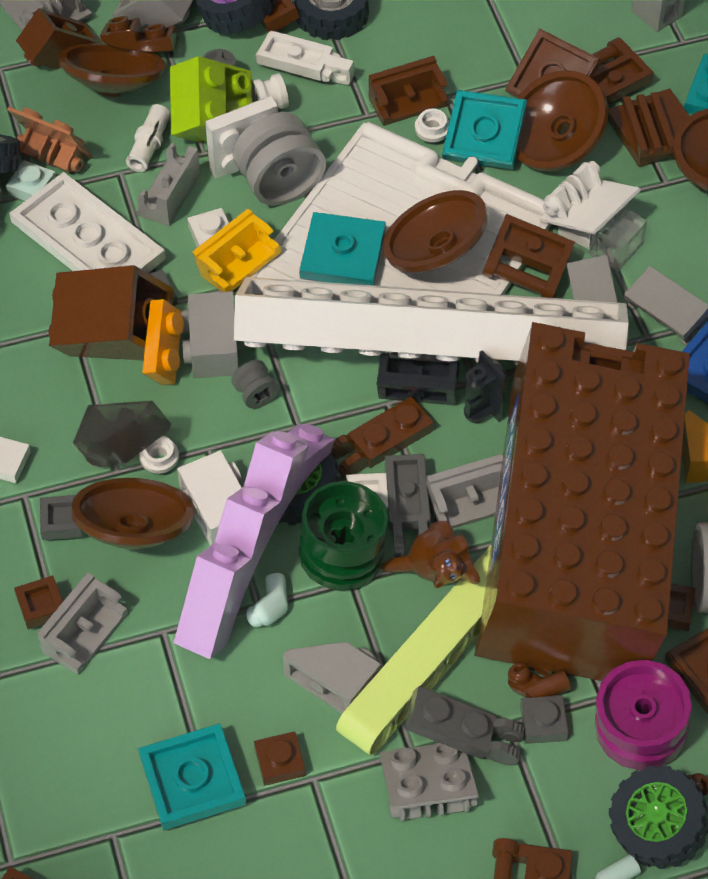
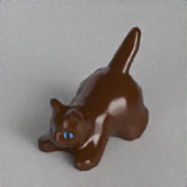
M448 521L433 523L428 530L416 536L408 555L391 558L383 562L380 568L384 572H415L419 577L433 582L435 588L443 587L447 583H453L457 580L468 581L472 584L480 583V577L471 561L469 546L465 537L462 534L454 536Z

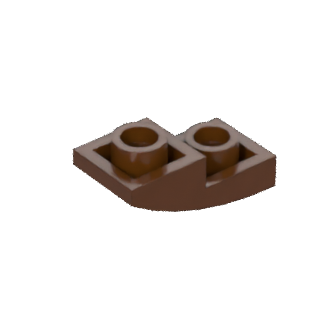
M127 16L110 19L100 34L101 41L122 49L143 52L174 50L179 39L176 25L165 27L161 23L153 24L142 31L140 19H128Z

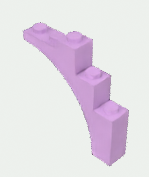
M299 424L287 433L272 431L256 442L244 487L227 498L215 543L196 558L174 644L208 659L214 657L228 644L246 589L274 529L304 481L316 466L331 453L334 438L323 434V431L314 425Z

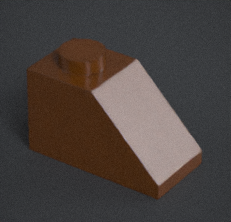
M40 8L36 10L16 39V42L25 52L24 57L29 63L36 67L43 65L53 69L61 68L59 65V55L63 49L84 43H102L87 23Z

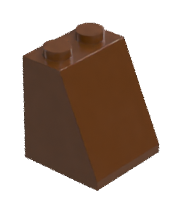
M135 265L56 273L55 288L52 292L53 310L49 326V346L70 357L144 360L150 300L164 299L173 305L174 288Z

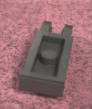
M424 454L385 456L390 531L393 530L394 557H402L406 551L403 530L418 529V535H420L430 527Z
M418 686L413 691L405 726L407 731L458 749L480 759L485 757L510 766L518 764L521 755L520 750L503 741H491V738L495 736L505 739V741L520 742V740H523L525 733L524 727L513 720L495 718L496 716L421 686Z

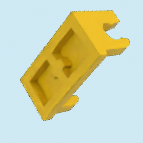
M246 209L192 251L201 277L221 292L233 291L243 283L245 277H251L282 252L280 245L269 237L274 231L267 223L254 215L253 211Z

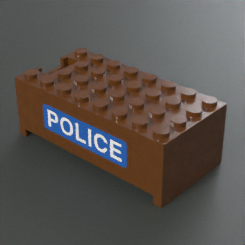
M532 322L510 386L509 396L511 400L480 631L476 641L474 656L513 664L523 663L528 667L549 669L553 672L564 670L569 675L603 681L612 669L626 662L638 660L653 661L667 636L690 353L636 343L632 352L584 342L585 332Z

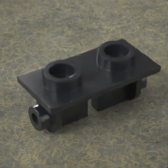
M483 350L479 351L478 365L470 369L466 374V396L468 398L465 399L464 416L472 423H479L490 415H493L498 422H501L507 377L501 364L495 360L492 361Z

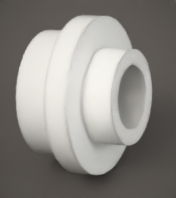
M427 109L416 119L415 133L420 139L427 142H439L446 138L449 120L441 110Z
M162 435L152 436L145 441L140 449V462L151 473H165L172 470L178 463L179 451L176 444L168 437ZM157 455L165 456L163 458H154Z

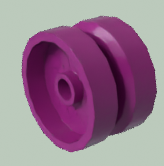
M649 660L629 661L609 672L600 683L596 697L595 714L597 741L608 757L623 767L639 771L652 765L654 767H662V765L668 764L677 757L685 747L692 709L689 689L680 675L664 664Z

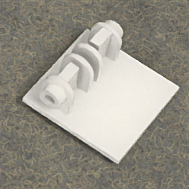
M594 161L584 162L573 175H569L551 194L545 197V203L542 206L545 214L539 219L541 222L595 234L614 215L626 207L628 202L641 190L639 187L601 180L598 174L600 173L599 165Z

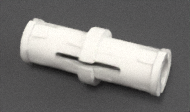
M159 104L152 105L143 126L138 127L134 135L135 143L125 161L127 166L136 172L147 170L154 151L159 149L163 142L162 134L168 121L171 119V112L165 106Z

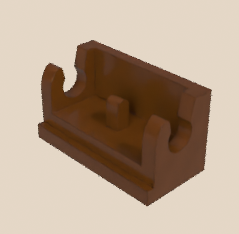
M434 55L369 75V101L383 126L418 116L427 109H440L448 106V98L442 89L447 87V82L436 63L437 60Z

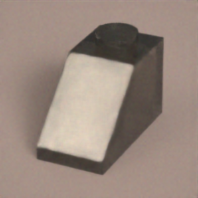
M153 401L88 405L73 444L92 466L123 465L167 433L172 424Z

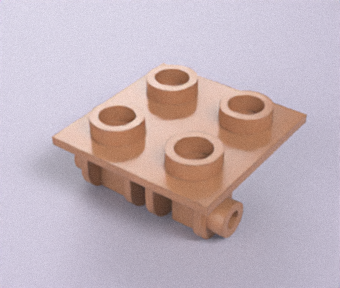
M8 106L7 110L26 129L24 135L20 134L17 136L18 140H20L21 154L38 159L41 162L46 161L48 165L55 166L70 174L81 171L84 163L83 159H81L82 156L92 159V154L83 146L85 141L73 134L74 129L59 120H54L53 124L43 121L42 115L26 107L19 111Z

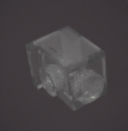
M626 208L621 209L601 230L591 234L588 254L593 257L607 255L610 267L620 271L643 245L647 220L640 217L634 211Z

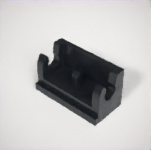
M382 352L376 383L379 399L404 401L412 396L416 402L455 405L459 362L458 360L450 361V363L391 359L389 353Z

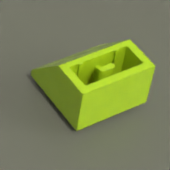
M201 56L170 66L171 136L196 142H207L205 121L252 103L251 71Z

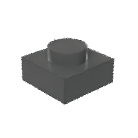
M75 495L40 498V532L42 540L83 537L82 530L75 524L71 514L72 501Z
M563 695L521 698L520 710L522 725L525 729V744L567 741L568 728Z

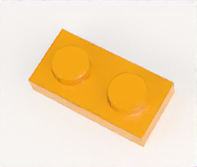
M164 299L150 300L142 374L161 385L175 384L176 371L180 365L179 344L180 334L184 329V320L181 315L182 311Z

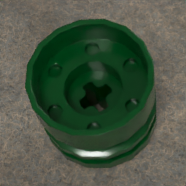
M341 481L328 483L316 489L305 502L302 513L299 546L301 566L310 579L323 587L342 591L357 589L371 582L380 571L389 520L386 505L378 494L363 484Z

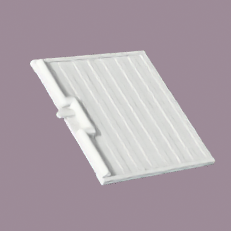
M363 122L322 176L321 180L274 239L280 245L282 252L251 277L323 282L301 279L299 275L313 212L386 221V235L390 226L402 213L423 199L446 191L465 190L479 195L488 209V223L478 243L456 262L444 268L426 273L403 272L395 269L386 259L382 245L374 286L504 295L511 282L494 275L491 279L482 275V271L505 215L509 214L546 230L552 224L541 222L539 219L545 214L542 207L545 203L544 199L488 174L473 173L477 166V159L475 157H469L463 166L460 167L439 158L434 150L371 122ZM501 255L499 262L519 270L524 266L523 263ZM382 351L389 353L392 359L450 363V361L437 359L436 355L421 354L419 358L410 359L399 357L398 352Z

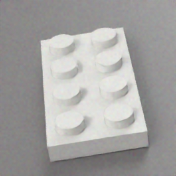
M64 172L10 212L11 222L72 271L135 265L149 273L166 259L165 250Z

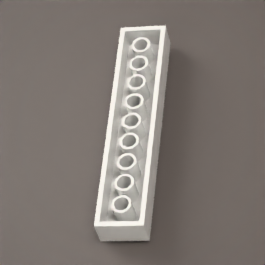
M245 277L235 295L234 341H244V345L248 347H264L267 343L282 344V347L288 350L305 349V346L321 347V351L328 353H340L344 351V348L359 349L360 354L368 356L381 355L382 351L398 352L399 357L410 359L419 358L421 354L436 355V358L442 361H457L460 357L475 358V361L478 362L479 351L483 350L492 361L513 360L514 364L517 365L532 322L585 332L584 342L626 350L629 322L626 303Z

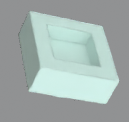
M23 160L18 167V171H15L6 184L7 194L26 201L56 178L55 171Z

